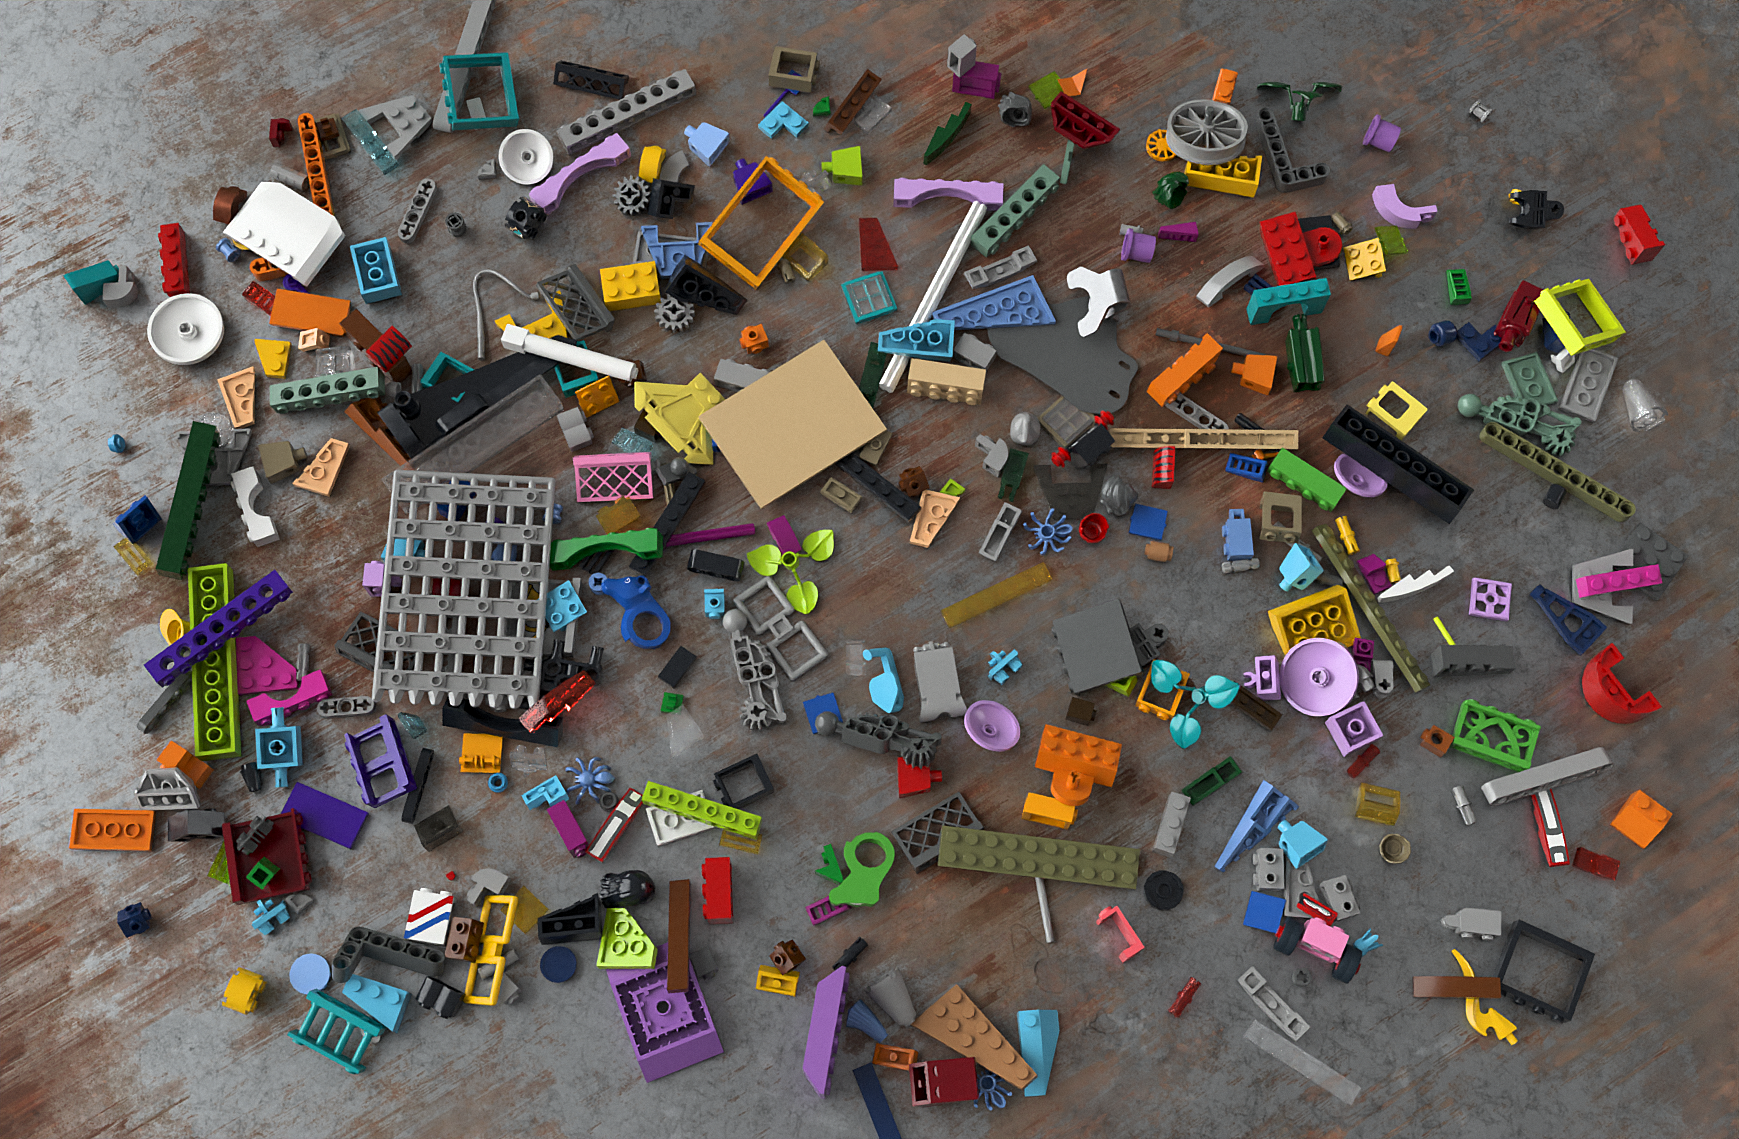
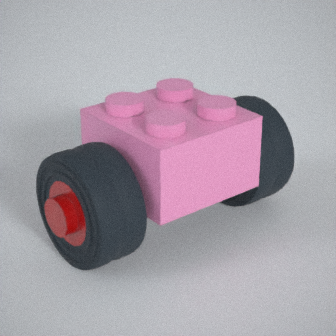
M1288 916L1283 925H1280L1276 931L1275 950L1290 956L1297 946L1330 963L1335 962L1332 977L1348 984L1353 976L1358 973L1361 966L1362 951L1346 944L1349 935L1344 934L1345 931L1339 927L1334 926L1332 928L1326 925V921L1320 918H1311L1303 923Z

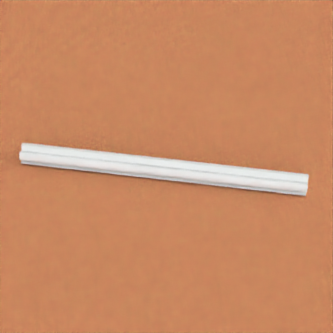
M977 201L973 202L909 326L931 320L932 313L936 310L971 242V236L977 231L987 212V207L984 204H980ZM894 354L879 383V387L887 390L889 393H893L911 357Z

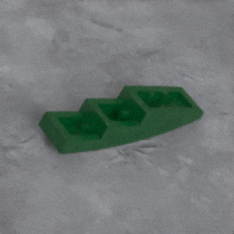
M965 102L959 116L951 114L945 128L937 127L924 154V165H928L953 142L970 116L972 104Z

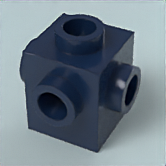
M141 902L129 905L117 912V923L126 938L135 934H141L150 928L151 913L148 908L143 907Z

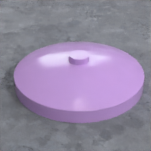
M1311 638L1296 644L1284 657L1279 673L1280 686L1287 701L1298 711L1311 716L1332 715L1345 708L1355 696L1359 683L1358 667L1352 654L1340 643L1325 638Z

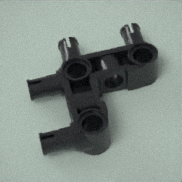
M554 639L551 656L542 661L538 709H531L527 698H523L519 708L531 710L537 715H553L558 705L559 698L557 696L562 682H576L582 686L598 685L602 680L603 668L600 664L604 648L592 646L588 663L569 661L562 658L565 641L560 640L559 642ZM526 658L524 671H533L534 660ZM551 666H559L556 673H549ZM596 672L597 676L595 679L589 680L587 679L588 674ZM544 703H550L548 711H541Z

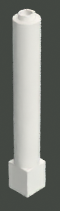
M507 324L501 338L504 348L523 354L526 352L630 382L632 379H636L638 374V368H636L635 363L531 334L528 329Z

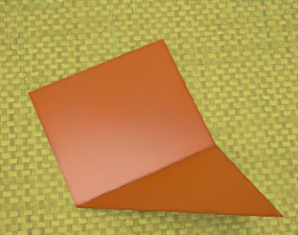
M1087 69L1073 77L1057 79L1066 95H1081Z

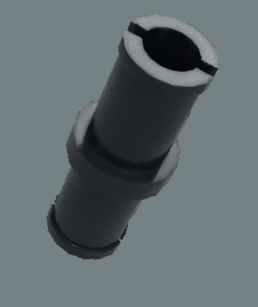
M858 937L848 950L845 949L843 951V955L832 965V968L836 971L841 966H845L847 969L852 962L855 963L857 961V956L868 946L867 942Z

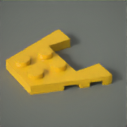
M554 298L556 304L563 306L561 299ZM550 305L552 314L522 327L528 329L531 334L545 338H551L556 335L568 338L565 326ZM510 314L495 320L497 327L505 331L507 324L516 326Z

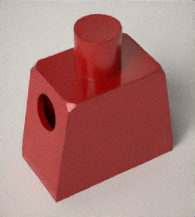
M897 757L899 798L928 793L931 791V782H942V770H930V765L929 767L923 766L922 769L918 766L912 768L911 764L906 765L903 757Z

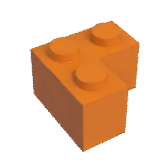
M172 740L157 758V761L162 764L160 768H179L193 780L194 785L198 789L203 786L214 771L209 765L193 756Z

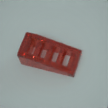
M252 281L242 293V296L247 302L271 316L272 310L270 311L269 309L274 303L275 296Z

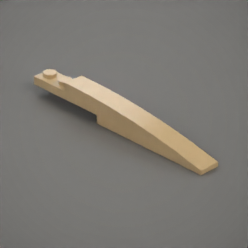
M1108 428V432L1115 440L1111 445L1112 447L1160 448L1175 446V448L1298 449V430Z

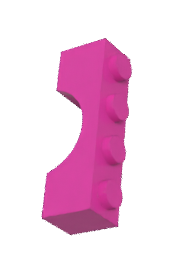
M1659 564L1585 576L1576 579L1579 598L1658 585L1662 583Z
M317 670L303 676L299 691L287 700H274L263 693L246 702L254 722L258 726H267L272 723L271 708L284 707V718L292 714L291 712L305 710L310 707V704L319 703L321 700L328 699L333 694L325 674L321 670Z

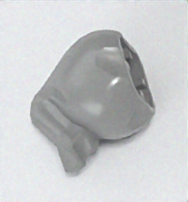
M1030 412L1017 414L1013 418L1010 427V437L1013 442L1019 445H1032L1036 443L1041 431L1038 418Z

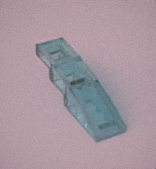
M357 109L341 118L384 175L399 166L397 160L387 150L386 145Z

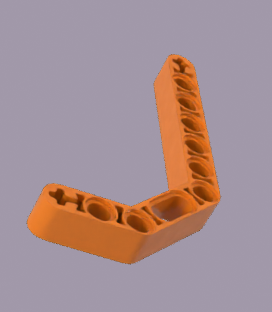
M303 113L298 117V126L313 203L335 216L319 131L313 116L309 113ZM324 187L322 190L317 191L318 188ZM264 258L255 259L250 263V271L258 281H267L288 275V273L280 268H275L274 264Z

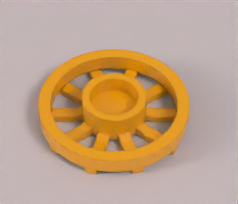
M1158 129L1148 136L1146 141L1147 153L1157 161H1169L1176 156L1169 148L1166 136L1165 138L1162 137V134H1166L1167 130ZM1149 145H1155V147L1150 149ZM1168 151H1170V152L1172 153L1171 156H1168V154H1167Z

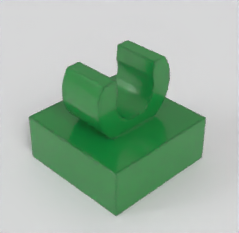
M664 692L661 713L681 716L684 695Z

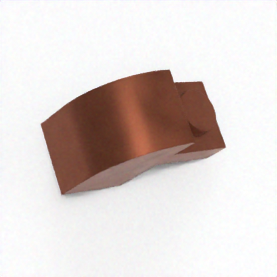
M230 186L229 188L221 187L214 200L213 220L230 224L239 212V204L247 198V191L236 186Z

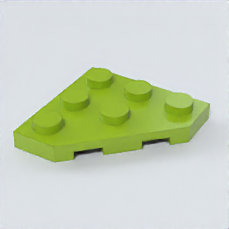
M607 908L596 966L599 969H655L658 949L630 912L625 908Z

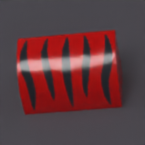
M391 326L366 351V354L374 364L386 373L412 345L394 326Z
M1164 446L1154 450L1152 488L1171 489L1174 482L1175 446Z

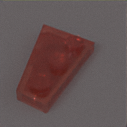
M859 218L861 271L898 270V265L878 219Z

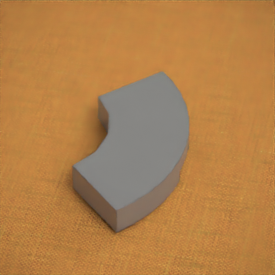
M683 150L675 153L666 161L662 167L660 179L674 182L679 181L683 171L689 168Z

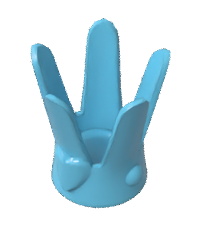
M1371 928L1362 938L1353 943L1354 948L1362 951V957L1367 952L1383 946V944L1375 942L1378 939V935L1371 937Z

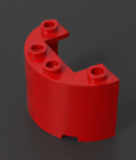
M1611 643L1595 655L1585 667L1582 677L1583 693L1590 707L1606 720L1619 724H1631L1641 721L1662 706L1650 691L1635 701L1631 698L1610 670L1611 667L1624 659L1616 646Z

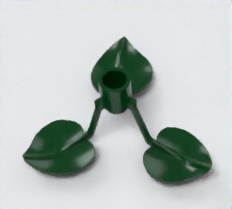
M1264 82L1259 84L1257 89L1268 85L1287 90L1290 109H1293L1291 120L1306 121V114L1309 111L1311 101L1314 98L1323 96V94L1316 92L1318 88L1332 87L1341 92L1343 86L1335 83L1316 82L1312 83V85H1315L1312 91L1294 90L1292 93L1302 96L1301 102L1296 101L1295 105L1293 104L1291 85L1281 82Z

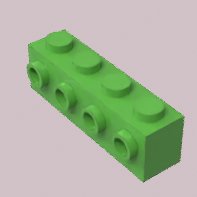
M1281 448L1267 470L1274 479H1280L1286 483L1287 487L1299 491L1304 498L1313 500L1321 509L1332 512L1346 491L1344 486L1284 448Z

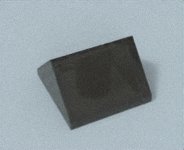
M449 805L414 825L422 846L428 852L464 832Z

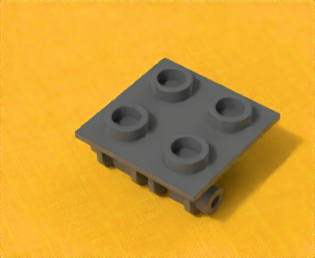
M263 814L261 817L256 816L250 823L251 829L247 834L243 832L236 840L238 844L236 846L237 849L240 851L244 847L242 852L246 855L253 853L258 844L252 841L250 837L260 844L261 841L253 836L254 832L265 839L256 830L258 829L267 836L271 829H273L274 823L269 819L264 821L266 817Z

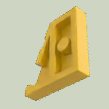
M255 339L254 342L265 375L270 378L286 379L292 347L291 342Z

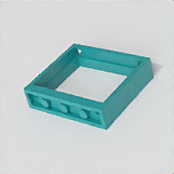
M508 53L443 56V61L439 64L440 73L444 74L442 87L443 91L446 90L447 96H445V106L449 107L450 113H447L448 124L452 125V130L517 127L519 116ZM500 66L508 116L457 119L449 68Z

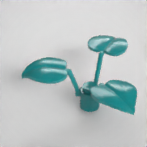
M1155 660L1152 663L1151 680L1153 686L1158 691L1168 693L1174 687L1192 691V699L1196 704L1186 716L1177 714L1170 723L1172 738L1177 745L1185 749L1200 738L1202 731L1200 723L1195 718H1190V715L1202 703L1207 701L1214 708L1226 707L1236 697L1240 684L1224 676L1214 675L1208 678L1205 686L1200 688L1180 686L1177 683L1182 680V673L1175 664L1165 660Z

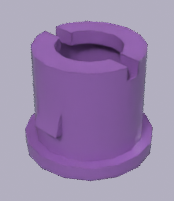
M1377 114L1366 132L1363 145L1367 146L1370 144L1390 152L1399 137L1401 128L1380 119L1381 115Z
M1128 228L1123 241L1121 260L1131 259L1150 263L1155 250L1156 237L1133 232V229Z

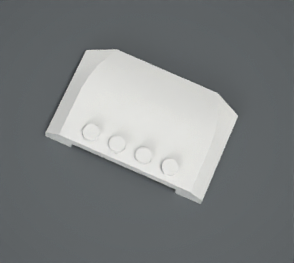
M261 182L223 231L226 236L239 244L241 243L285 271L306 287L346 236L335 216L285 185L275 182Z

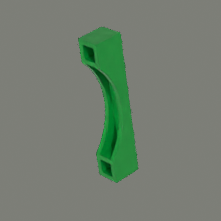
M646 528L642 531L612 532L608 535H591L586 538L573 537L571 540L556 539L551 542L549 568L552 571L571 569L587 556L606 550L628 551L644 560L663 557V536L658 529Z

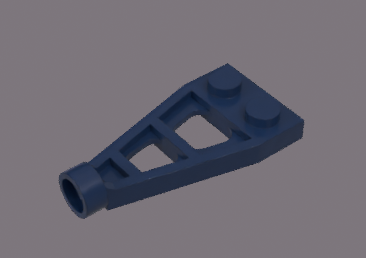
M1541 584L1529 594L1540 605L1564 641L1580 656L1607 629V626L1592 613L1549 589H1545ZM1554 601L1565 608V612L1560 617L1556 616L1550 609V604ZM1568 614H1573L1582 620V625L1576 632H1571L1564 623V619Z

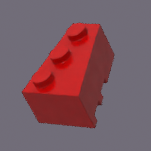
M1641 204L1620 208L1614 218L1615 225L1620 231L1621 242L1624 243L1626 248V256L1630 259L1631 265L1653 261L1665 246L1664 241L1658 240L1656 228L1652 229L1649 225L1651 220Z

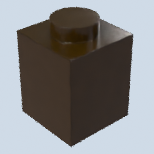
M1072 697L1065 720L1088 726L1090 721H1094L1096 716L1095 703Z

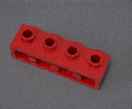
M179 223L160 225L158 239L162 245L159 253L161 260H163V266H161V273L165 282H162L163 291L169 297L179 294H190L185 232Z

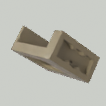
M1264 491L1260 501L1262 531L1259 539L1298 544L1302 533V496ZM1271 510L1293 512V528L1273 526L1271 524Z

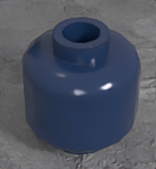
M1448 320L1435 323L1430 328L1429 339L1436 346L1451 344L1457 338V328Z

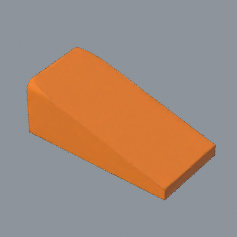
M1399 325L1383 334L1378 341L1375 352L1388 357L1398 342L1403 327Z
M876 1043L872 1064L909 1071V1064L917 1063L918 1051Z

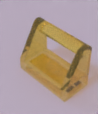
M803 232L794 240L782 256L783 259L790 261V266L807 281H810L828 265V255ZM799 248L803 249L817 262L810 272L791 257Z
M1361 782L1355 817L1394 826L1400 814V791ZM1365 791L1394 798L1393 805L1365 799Z

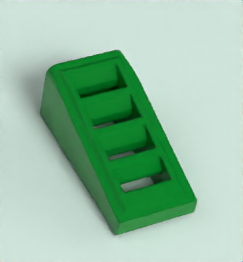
M1465 269L1447 270L1450 304H1469L1472 300V295ZM1452 275H1461V277H1453Z

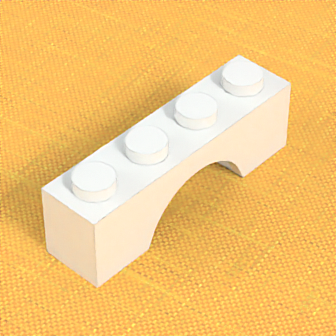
M252 466L232 473L233 481L230 482L234 492L237 491L238 494L236 502L239 508L243 509L244 514L241 517L245 526L248 525L249 531H247L249 541L254 542L257 547L280 540L275 523L270 516H260L254 511V500L263 490L257 470Z

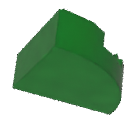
M829 96L822 98L814 106L813 116L831 115Z

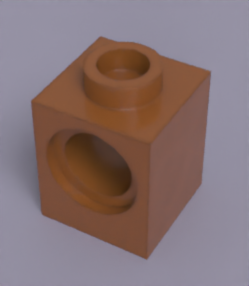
M1433 725L1430 729L1426 728L1420 737L1423 739L1420 746L1438 757H1442L1455 737ZM1432 736L1438 738L1439 744H1435L1432 741Z

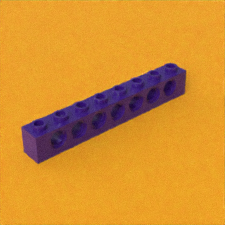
M273 570L146 662L144 667L162 688L172 684L176 677L190 671L194 664L205 660L213 650L223 647L227 640L238 636L246 626L253 625L261 615L271 612L276 604L286 601L290 594L293 593L278 572ZM268 591H273L270 597H265ZM252 603H257L255 608L249 609ZM240 614V618L237 621H233V617ZM224 626L222 632L216 633L219 627ZM207 638V642L204 645H200L201 640ZM191 650L189 656L183 657L186 651ZM174 662V666L171 669H167L168 664Z

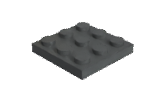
M1639 523L1619 551L1633 549V566H1613V572L1659 564L1662 583L1638 588L1657 601L1689 555L1642 523Z

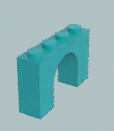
M1327 278L1254 290L1246 308L1250 325L1269 322L1271 315L1276 310L1291 304L1301 303L1303 314L1307 316L1322 313L1331 296Z

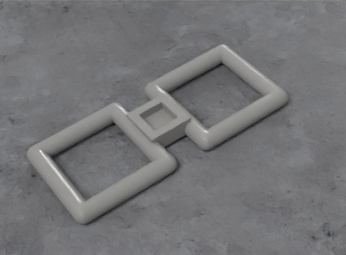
M766 576L734 598V605L746 615L747 622L757 635L770 630L775 636V639L767 644V649L790 680H796L828 657V652L804 621H799L792 626L786 619L787 616L794 612V607L770 576ZM768 585L785 609L760 626L743 602ZM802 630L819 654L793 671L776 647Z

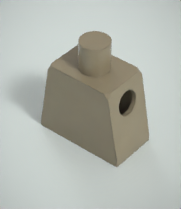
M289 441L258 445L266 478L271 484L298 472L299 466L297 461L307 458L304 447L294 450Z

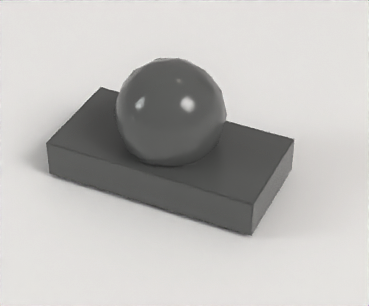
M681 457L675 458L671 463L659 466L655 470L664 486L684 480L688 472L697 474L693 464H688Z

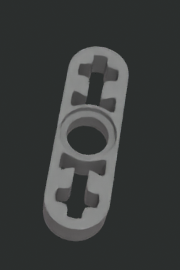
M368 696L324 699L317 705V712L326 719L371 715L376 709L375 702ZM366 701L371 705L367 707V710L363 707H357L358 711H356L355 702H357L358 706L365 705ZM346 702L351 703V710L349 712H342V705ZM328 704L330 708L337 707L338 713H336L335 709H329L328 713H325L322 709L326 708Z

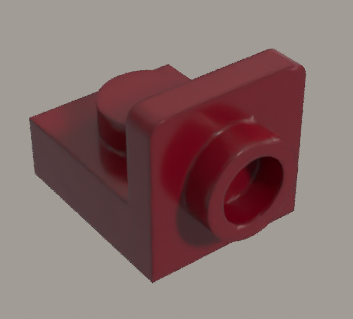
M271 119L269 140L273 147H280L281 140L284 139V131H292L293 127L288 119Z

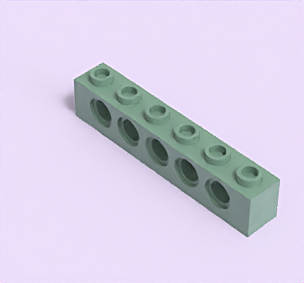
M1043 164L971 236L970 245L986 258L990 254H995L1000 247L999 245L1002 242H1007L1012 235L1011 233L1015 229L1018 230L1023 225V221L1027 217L1030 218L1035 213V209L1039 205L1042 206L1046 202L1047 197L1058 190L1060 177ZM1004 222V223H1007L1008 225H1007V226H1003V225H1001V223ZM989 235H995L996 237L991 238Z
M372 367L270 385V406L277 413L286 414L288 411H303L311 407L321 408L329 404L338 405L346 401L377 398L378 396L385 395V375L379 367Z

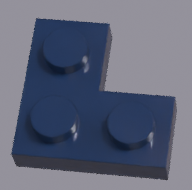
M1470 322L1457 330V339L1478 362L1496 349L1502 338L1494 336L1496 325L1492 326L1482 335Z

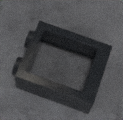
M757 753L714 773L715 780H712L716 790L722 791L724 796L721 798L723 805L740 809L774 793V788ZM753 765L764 789L733 804L722 779Z

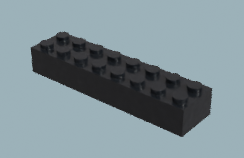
M1348 404L1322 437L1329 444L1335 446L1448 524L1453 521L1474 491L1473 488Z

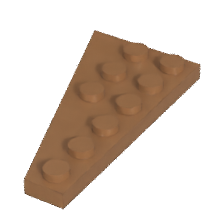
M957 984L911 1024L915 1029H919L927 1034V1036L943 1043L946 1047L965 1058L975 1057V1063L1000 1076L1001 1079L1020 1090L1025 1089L1038 1077Z

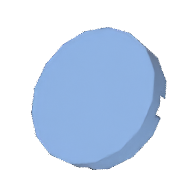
M312 953L297 958L292 964L289 973L293 988L306 995L314 989L323 991L327 987L332 975L328 961L320 955Z

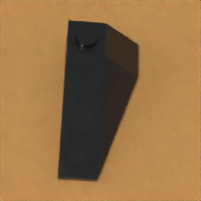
M686 255L682 257L675 267L665 289V293L680 302H691L697 304V306L712 307L715 310L735 315L740 312L747 302L745 297Z

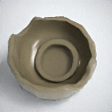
M1397 833L1388 834L1379 845L1381 856L1391 864H1401L1411 854L1410 842Z

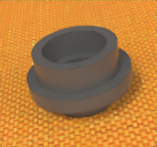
M605 792L599 799L600 807L607 812L613 811L619 802L618 796L613 792ZM608 799L613 800L611 805H606Z

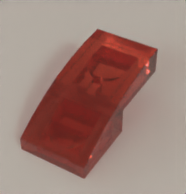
M1579 847L1577 848L1572 866L1606 879L1616 880L1620 861Z

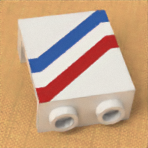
M421 888L420 891L414 890L404 939L411 942L446 947L448 941L446 934L453 903H457V899L452 896L451 892L440 891V894L432 893L433 890Z

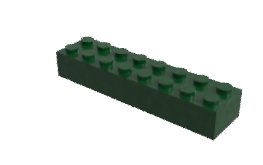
M196 421L192 422L155 568L159 576L182 580L183 575L187 576L189 565L187 559L192 557L194 546H192V539L197 538V520L201 521L203 509H201V504L207 498L206 484L211 482L212 473L210 468L215 465L217 457L215 455V448H219L221 442L217 426Z

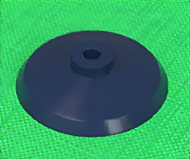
M555 946L548 949L540 961V970L543 976L554 983L568 980L576 970V958L573 952L563 946Z

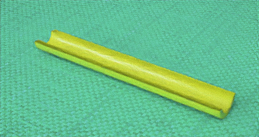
M1435 617L1433 620L1448 644L1456 645L1439 617Z

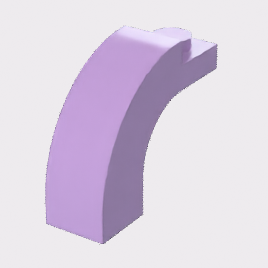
M1394 184L1376 186L1372 194L1376 209L1381 216L1389 223L1401 228L1417 229L1421 221L1423 223L1430 222L1438 212L1436 205L1414 208L1403 204L1397 197Z

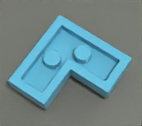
M783 101L758 124V128L771 139L783 127L797 138L809 126L808 121Z
M556 775L521 795L529 810L539 807L546 800L551 807L562 800H569Z

